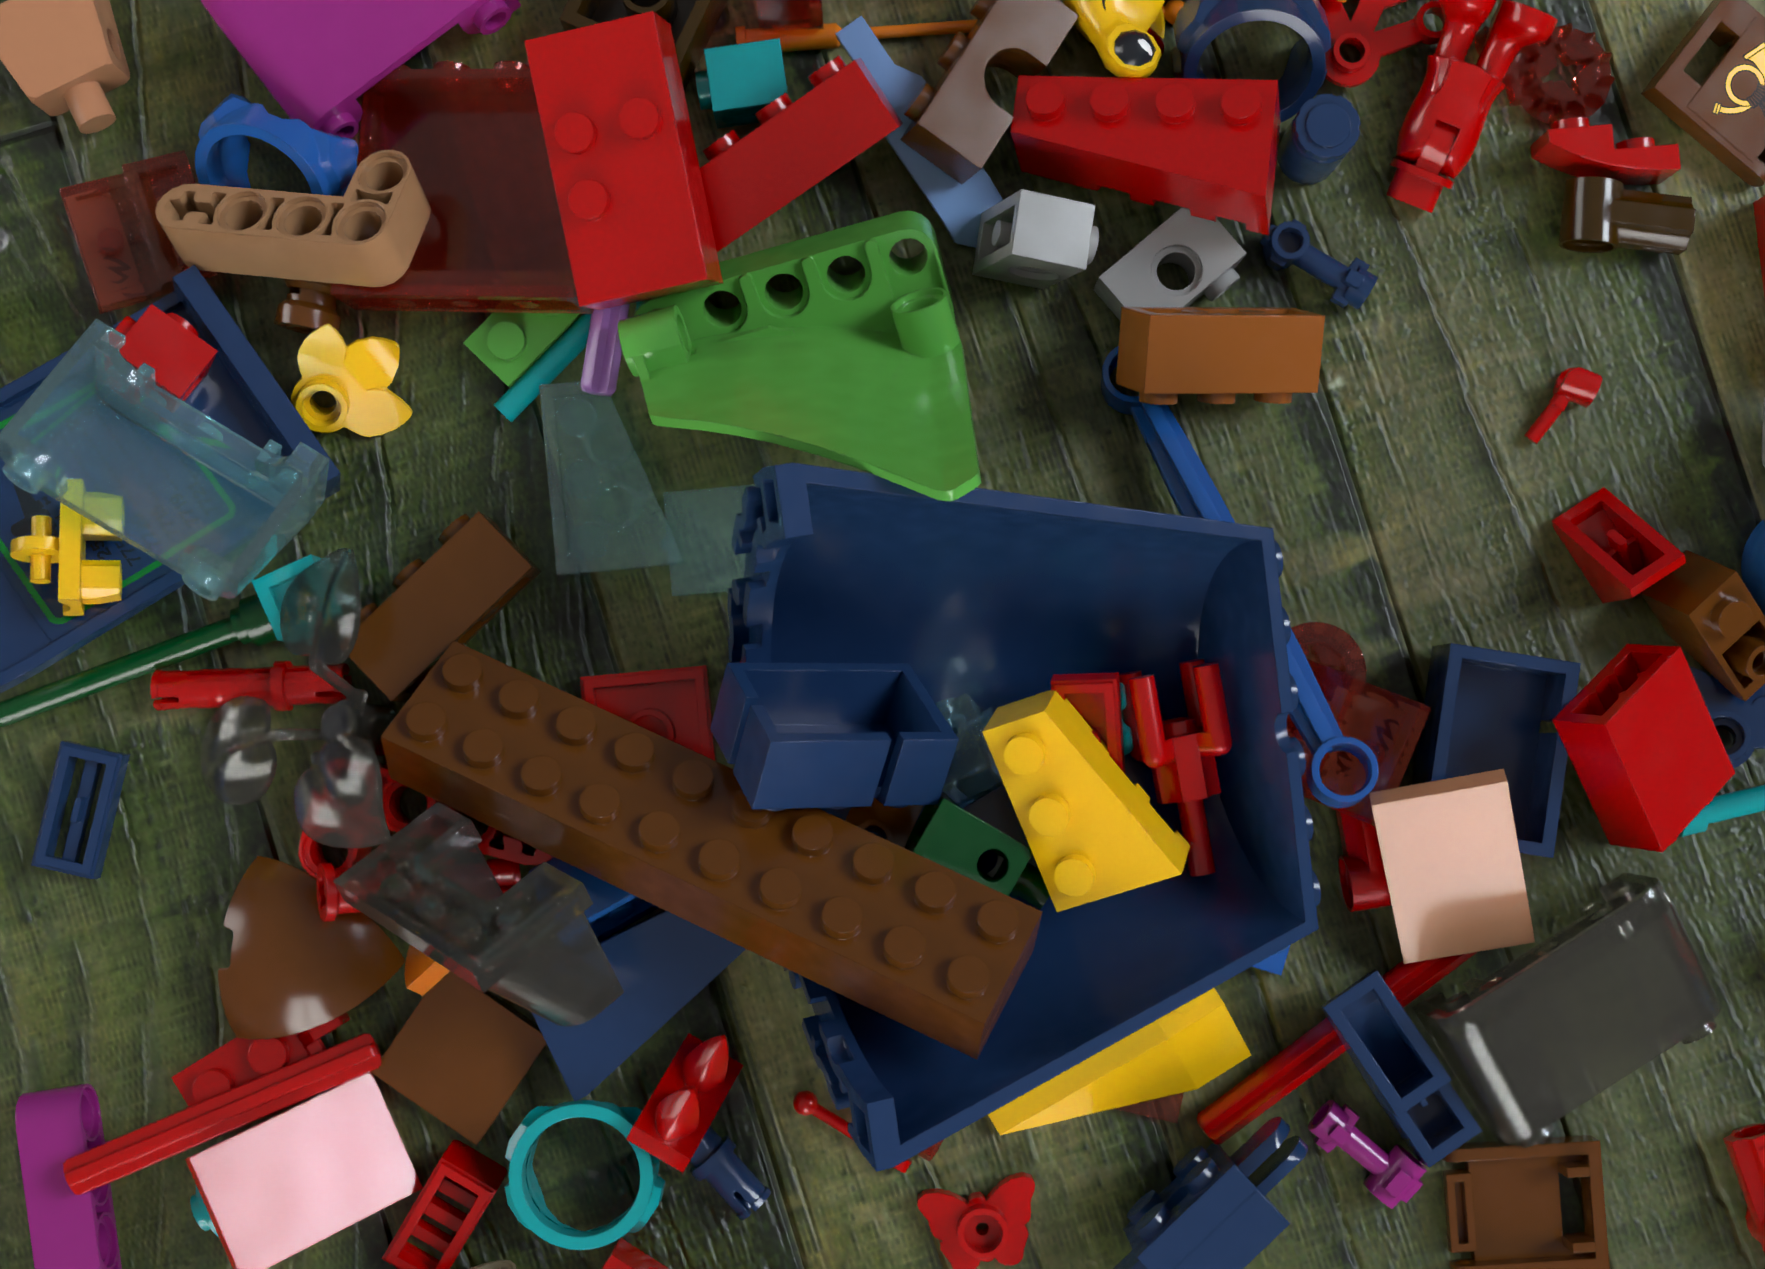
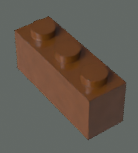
M479 511L471 519L467 514H464L453 521L439 536L438 541L443 546L425 563L418 558L407 565L393 580L392 585L397 590L379 607L374 602L368 604L346 625V630L350 635L338 646L391 702L405 703L453 640L466 645L542 572L490 517Z

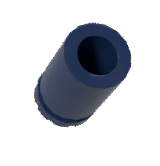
M1320 94L1303 104L1284 132L1278 145L1277 162L1282 172L1289 179L1303 185L1316 184L1327 179L1355 145L1360 134V117L1357 110L1353 108L1352 103L1341 96Z

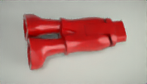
M1438 0L1445 17L1441 36L1434 55H1428L1427 70L1423 83L1400 128L1396 157H1393L1389 164L1397 168L1386 192L1387 196L1427 212H1433L1443 187L1452 189L1454 182L1450 178L1455 179L1470 160L1479 141L1489 110L1496 97L1506 87L1502 81L1512 61L1524 46L1547 41L1552 35L1558 19L1519 2L1500 0L1491 19L1487 38L1477 63L1474 65L1464 61L1479 28L1493 10L1497 0Z

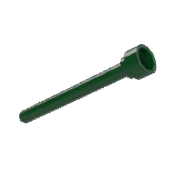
M255 593L240 599L239 607L230 610V617L1 701L0 727H6L239 640L244 645L253 642L256 646H262L276 641L277 638L259 597Z

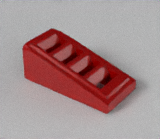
M453 1140L439 1160L381 1259L398 1269H450L507 1175L506 1168L465 1143ZM440 1191L470 1209L468 1215L435 1195L436 1192ZM423 1214L429 1216L456 1232V1235L454 1237L450 1236L421 1217ZM413 1235L442 1252L444 1255L441 1260L409 1243V1237Z

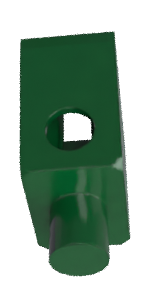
M941 796L938 805H925L914 825L905 849L1035 909L1041 910L1050 895L1039 869L1028 863L1032 856V851L1029 847ZM991 850L997 854V863L990 872L984 873L977 869V862L983 852Z

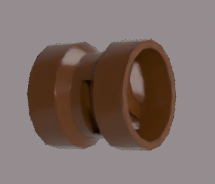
M283 279L290 292L287 293L286 299L277 305L274 319L275 325L309 335L317 328L328 323L339 332L341 318L336 312L338 307L336 301L347 295L349 285Z

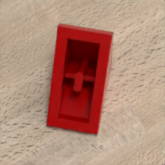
M1605 487L1552 520L1555 532L1602 603L1633 598L1686 563L1684 553Z

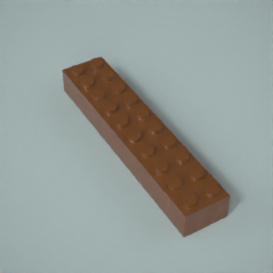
M454 640L381 735L391 779L976 1060L1034 950L1042 911L821 809L790 808L782 811L752 809L733 774L734 769Z

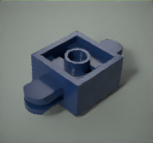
M1274 1117L1268 1120L1231 1156L1214 1143L1206 1150L1201 1145L1195 1147L1174 1168L1173 1173L1177 1178L1159 1195L1155 1190L1149 1191L1129 1210L1126 1217L1130 1222L1123 1230L1133 1250L1113 1269H1244L1290 1225L1266 1194L1304 1159L1308 1151V1145L1299 1136H1292L1286 1139L1290 1126L1281 1117Z

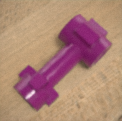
M1334 1100L1324 1103L1314 1114L1308 1125V1130L1316 1136L1314 1138L1316 1144L1327 1153L1338 1145L1367 1169L1371 1174L1363 1181V1184L1389 1208L1394 1209L1401 1200L1407 1203L1423 1185L1420 1178L1427 1171L1424 1165L1399 1144H1396L1389 1153H1386L1354 1126L1360 1117L1346 1103L1342 1107Z

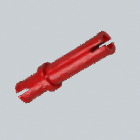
M275 661L273 663L274 667L200 669L189 671L155 670L151 678L150 694L151 699L162 697L153 702V706L157 711L179 708L273 706L276 711H292L293 705L320 703L348 704L352 692L351 676L343 677V675H348L350 672L349 666L346 663L325 666H293L291 661Z

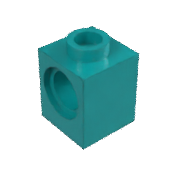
M780 38L704 49L707 70L695 72L701 110H713L717 129L760 123L755 114L787 92L788 94Z

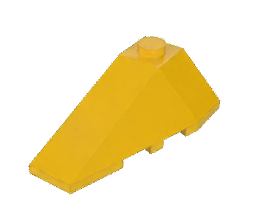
M1212 988L991 1112L988 1116L998 1133L1004 1135L1199 1089L1250 1057L1251 1053L1224 1002L1215 988Z

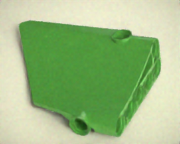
M899 211L719 262L723 284L639 301L636 303L633 317L618 321V334L626 363L632 375L635 377L639 376L648 413L652 424L656 426L716 432L782 445L864 470L940 501L951 502L959 499L981 484L964 350L955 321L951 286L935 230L930 221L920 213ZM902 239H915L925 246L923 251L913 258L898 257L891 251L896 242ZM841 256H850L860 261L863 266L852 275H841L834 272L829 265L833 260ZM786 273L796 277L801 285L791 292H780L771 287L768 281L777 274ZM716 291H727L735 295L739 303L731 309H721L711 304L707 297Z

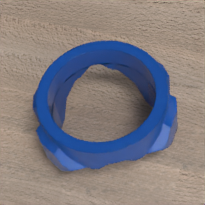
M232 93L220 102L201 123L198 133L200 141L195 151V169L200 184L251 188L247 173L250 142L246 136L255 137L270 143L285 153L305 176L312 194L343 197L357 168L359 153L358 145L353 139L310 128L300 119H281L269 114L263 104L251 103L243 95L239 96Z

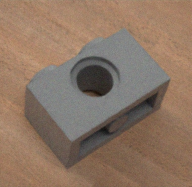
M1020 189L981 213L972 275L1045 289L1086 270L1087 265L1095 257L1099 242L1098 227L1093 226L1095 205Z
M1182 207L1099 276L1093 290L1119 321L1121 320V307H1189L1202 295H1205L1210 302H1213L1240 279L1234 268L1238 266L1246 252L1218 219L1214 222L1191 216L1190 209ZM1165 263H1174L1181 266L1188 275V287L1182 290L1166 288L1158 279L1157 267Z

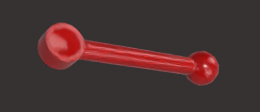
M804 1090L795 1095L793 1107L798 1114L803 1116L812 1114L853 1140L848 1132L849 1122L818 1104V1099L814 1093ZM908 1159L893 1168L906 1173L912 1160Z

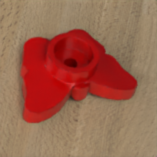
M1019 1172L1011 1174L1001 1180L987 1196L982 1192H973L968 1197V1200L949 1190L940 1188L925 1189L917 1196V1206L919 1211L928 1220L933 1236L940 1240V1250L949 1260L953 1269H976L981 1261L990 1262L994 1258L1003 1265L1013 1266L1018 1264L1024 1255V1248L1029 1235L1026 1224L1031 1218L1030 1202L1035 1190V1182L1029 1173ZM979 1223L987 1224V1227L983 1230L976 1228Z

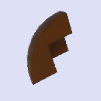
M257 856L240 880L225 915L224 927L232 930L234 934L230 966L218 970L220 997L229 1025L237 1038H279L310 1030L353 1009L389 981L406 960L391 939L365 912L337 914L335 921L322 922L318 910L317 878L284 862Z

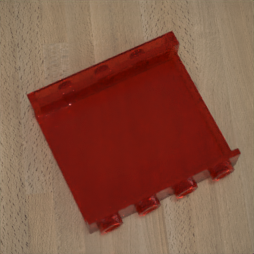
M439 61L433 64V69H410L402 64L363 93V114L361 117L357 167L362 160L378 151L395 150L402 152L410 160L431 207V213L409 268L401 278L383 287L331 283L330 294L354 310L593 314L594 309L579 307L529 65L517 61H499L494 63L493 69H471L469 66L459 62Z

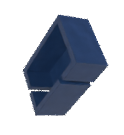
M1454 643L1432 646L1423 707L1426 715L1420 728L1412 785L1504 768L1520 853L1553 858L1568 753L1558 732L1539 733L1540 722H1553L1552 720L1576 696L1581 663Z
M727 663L710 727L728 764H735L733 774L751 808L769 811H782L790 808H830L840 810L847 807L872 806L874 798L881 802L883 806L903 808L908 805H938L959 741L909 663Z

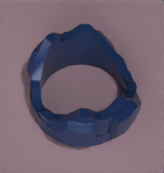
M1187 0L1178 11L1173 25L1176 46L1171 50L1174 78L1208 79L1202 71L1199 60L1213 39L1225 30L1238 24L1251 21H1272L1284 24L1302 36V39L1297 41L1291 49L1284 74L1278 81L1281 123L1296 115L1305 102L1313 99L1326 77L1325 53L1331 48V33L1327 16L1319 0Z

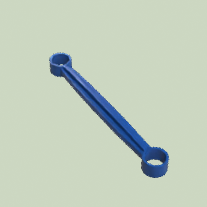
M1119 346L1114 348L1107 355L1103 364L1101 376L1102 395L1108 405L1114 410L1123 414L1133 415L1180 515L1235 523L1207 470L1169 406L1140 402L1139 396L1124 395L1112 385L1110 376L1115 367H1117ZM1291 629V637L1286 644L1289 672L1296 682L1299 699L1297 708L1291 711L1289 716L1313 755L1306 770L1308 787L1315 798L1327 806L1333 808L1354 806L1372 791L1377 782L1379 767L1376 756L1364 742L1356 738L1343 736L1306 656ZM1345 751L1354 755L1363 764L1366 774L1365 784L1355 792L1356 794L1348 796L1339 795L1327 789L1322 783L1319 769L1321 760L1327 752Z

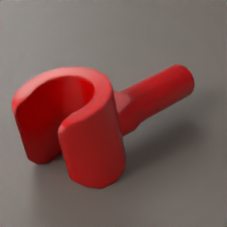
M1573 367L1562 371L1555 382L1554 395L1549 400V404L1524 436L1537 445L1560 414L1564 412L1569 401L1585 408L1589 407L1600 389L1602 383L1601 375L1582 367Z

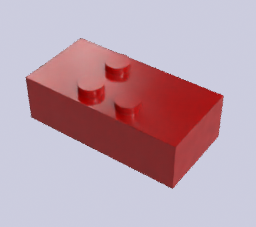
M654 11L525 40L526 53L579 307L602 310L723 284L671 24Z

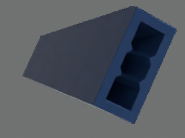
M663 910L529 976L518 985L574 1101H577L594 1090L746 949Z

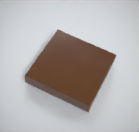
M453 968L424 995L382 1056L380 1068L371 1073L477 1146L536 1062L547 1043L538 1025Z

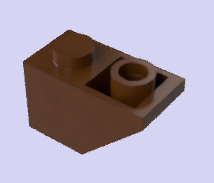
M1685 550L1683 553L1685 554L1686 563L1642 591L1641 595L1667 634L1734 696L1745 702L1765 684V616L1737 571Z

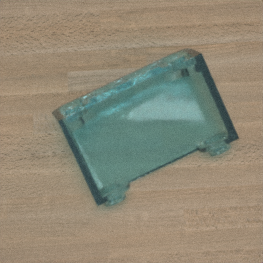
M96 318L0 432V456L5 462L2 471L12 483L31 494H37L39 491L44 492L182 575L184 583L201 597L211 601H216L219 596L235 599L307 525L325 499L330 459L302 442L298 444L290 456L283 457L281 456L282 445L272 439L262 449L157 386L155 369L143 363L136 370L133 365L123 358L119 351L126 343V336Z

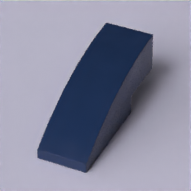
M1372 970L1321 1006L1372 1093L1413 1155L1421 1163L1430 1168L1482 1131L1449 1083L1452 1079L1377 970Z

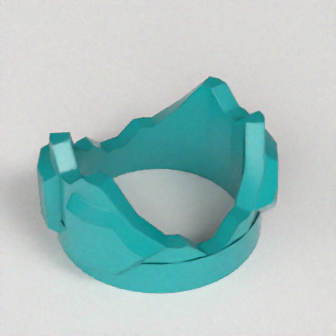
M595 1100L567 1101L556 1106H537L530 1110L508 1141L505 1158L510 1161L509 1183L505 1186L507 1204L517 1220L544 1241L570 1250L600 1248L617 1241L626 1233L640 1231L658 1207L664 1192L666 1181L658 1176L660 1159L629 1142L639 1163L640 1185L638 1194L629 1208L612 1222L587 1231L576 1230L561 1223L546 1207L532 1162L539 1138L544 1130L559 1121L577 1117L593 1118L613 1126L627 1138L642 1110L637 1107H619L614 1103Z

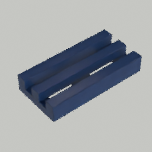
M72 741L60 742L31 866L89 879L101 878L130 754L107 751L103 748L85 746ZM77 759H85L77 798L75 799L70 818L71 823L62 858L55 857L54 854ZM102 764H106L82 863L79 862L99 774Z

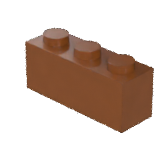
M1121 307L1116 384L1139 392L1140 402L1157 405L1177 404L1178 394H1197V401L1204 403L1234 404L1236 393H1254L1253 400L1274 404L1291 403L1293 393H1318L1325 315L1297 308Z

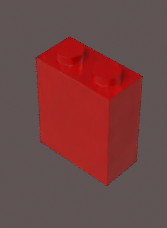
M1626 644L1552 720L1610 845L1664 852L1668 846L1677 840L1678 835L1714 799V796L1735 774V770L1681 646Z

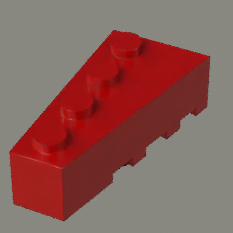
M1018 76L1013 110L1014 118L1010 132L1021 172L1098 191L1103 186L1129 193L1130 200L1154 206L1157 200L1190 209L1191 216L1216 222L1218 217L1246 223V230L1269 236L1281 123L1278 80Z

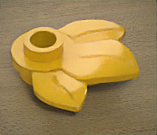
M328 323L317 328L304 339L297 355L301 378L297 381L292 391L291 403L310 430L320 433H331L345 427L359 435L373 437L397 429L411 417L412 409L387 388L392 383L399 366L400 347L397 342L383 337L370 336L357 339L346 345L337 329ZM319 391L329 392L334 396L336 404L329 408L321 407L314 401L313 394Z

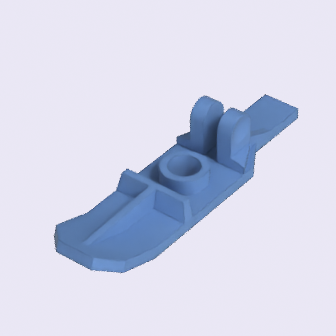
M861 15L838 31L835 36L852 61L858 58L862 59L903 122L900 127L885 136V138L938 215L952 240L957 244L976 248L981 213L1003 199L983 167L965 183L960 184L900 140L912 122L911 119L904 115V112L925 83V80L922 76L893 63Z

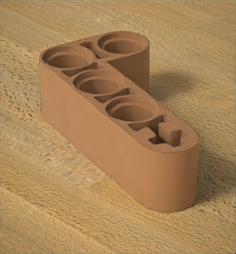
M381 150L370 154L361 161L353 174L344 197L205 184H183L172 188L162 196L157 203L155 213L158 222L180 258L189 268L195 265L201 271L365 287H383L397 281L409 268L430 218L431 207L409 158L399 151Z

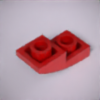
M1585 117L1567 118L1551 123L1550 129L1530 146L1531 158L1550 168L1576 177L1595 176L1612 178L1621 181L1624 185L1661 184L1681 169L1678 144L1655 146L1654 138L1638 137L1620 141L1615 144L1614 148L1612 124L1590 126L1589 119Z

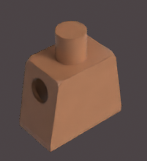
M7 0L0 4V60L30 101L51 117L59 116L70 110L79 131L84 134L95 133L112 125L116 120V116L105 93L127 83L130 79V72L110 1Z

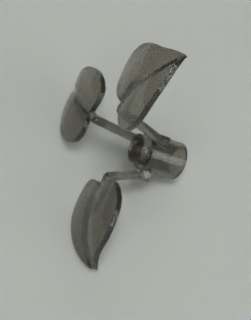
M340 548L304 569L292 581L282 601L280 628L286 648L294 655L309 656L310 670L345 695L346 699L329 706L325 710L321 719V729L278 728L271 730L270 707L265 700L252 696H240L231 699L215 712L207 725L201 745V768L205 775L204 782L218 799L231 805H247L259 800L266 794L273 782L277 769V754L272 743L277 741H326L321 750L315 751L311 755V762L314 767L304 772L296 783L294 789L295 814L301 829L314 841L332 847L354 849L376 846L391 840L384 815L382 776L377 756L385 755L381 735L397 714L388 706L366 703L368 698L366 690L353 687L325 664H341L348 658L355 646L360 628L361 599L356 558L353 549Z

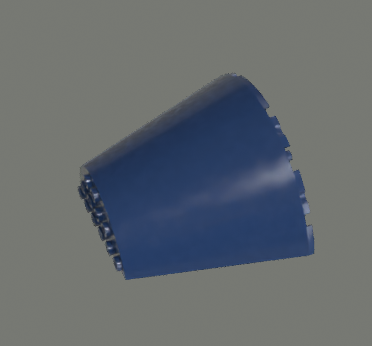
M786 463L763 467L753 475L755 486L746 487L744 490L742 512L736 515L731 542L734 554L746 553L744 577L733 579L732 588H728V616L730 622V637L728 638L729 662L909 663L959 739L941 797L1029 848L1030 846L982 733L998 707L1051 690L1053 674L1114 672L1121 674L1141 671L1142 676L1154 675L1162 721L1186 717L1188 714L1179 663L1194 659H1204L1205 663H1219L1233 742L1232 748L1225 755L1215 756L1221 793L1203 799L1216 872L1204 876H1190L1186 859L1182 875L1060 912H1056L1049 896L1040 910L1043 913L1034 950L977 1060L783 967L784 971L788 970L793 989L803 988L807 1002L812 1005L815 1016L803 1018L802 1027L817 1067L824 1074L830 1097L837 1110L850 1107L852 1123H848V1132L876 1172L899 1165L1319 929L1316 906L1319 905L1321 900V889L1318 878L1312 870L1309 841L1313 837L1314 829L1311 814L1304 804L1301 777L1306 770V758L1301 743L1295 737L1289 738L1287 732L1288 714L1297 708L1299 698L1296 682L1289 672L1286 644L1291 637V626L1287 612L1282 607L1279 577L1283 571V556L1279 544L1274 539L1273 528L983 488H975L951 502L940 501L872 473L800 463ZM1130 753L1124 756L1126 776L1134 785L1138 783L1151 798L1149 802L1172 831L1178 830L1183 836L1177 803H1158L1152 769L1145 765L1144 762L1135 760ZM851 807L840 810L830 808L818 809L845 821ZM868 831V832H871V833H873V834H875V835L881 837V836H880L877 832H875V831ZM991 850L983 852L978 859L977 869L984 873L990 872L996 866L997 854ZM1032 854L1028 863L1038 868L1035 858Z

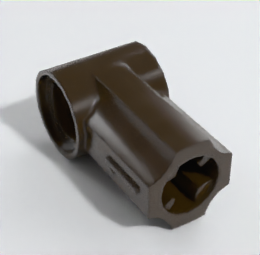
M1587 176L1571 178L1565 182L1559 246L1569 251L1583 253L1611 252L1617 248L1679 255L1687 250L1689 239L1694 232L1696 209L1692 205V197L1626 190L1621 181L1606 177Z

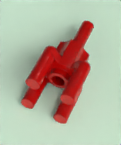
M1194 659L1179 663L1188 716L1163 721L1154 675L1142 676L1141 671L1119 674V680L1125 687L1127 705L1122 711L1124 723L1131 728L1134 745L1130 754L1135 760L1144 762L1145 765L1152 769L1157 802L1160 804L1177 803L1183 837L1190 845L1187 855L1190 876H1204L1215 873L1216 869L1203 799L1221 793L1215 756L1227 754L1231 750L1233 743L1219 663H1205L1204 659Z

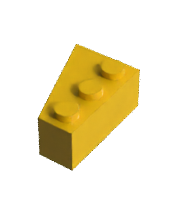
M1048 690L998 707L982 733L1056 912L1182 875L1190 849L1189 843L1178 830L1173 832L1149 803L1151 798L1138 783L1134 785L1109 756L1108 747L1102 740L1100 743L1092 734L1093 729L1066 698L1064 701L1056 691Z

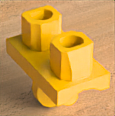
M61 483L59 537L52 536V517L36 515L31 517V536H22L11 540L10 557L21 562L30 563L29 582L50 583L51 564L59 563L58 601L63 604V616H84L85 604L122 601L121 560H86V541H122V501L98 496H85L82 483Z

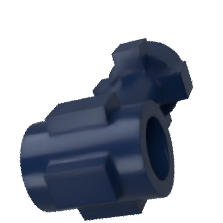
M1295 219L1283 222L1278 226L1271 224L1269 236L1263 235L1260 243L1263 245L1262 253L1267 266L1279 271L1280 269L1295 265L1334 288L1330 301L1342 308L1348 304L1358 310L1378 279L1376 275L1367 271L1370 265L1356 257L1349 266H1346L1310 245V237L1306 225Z

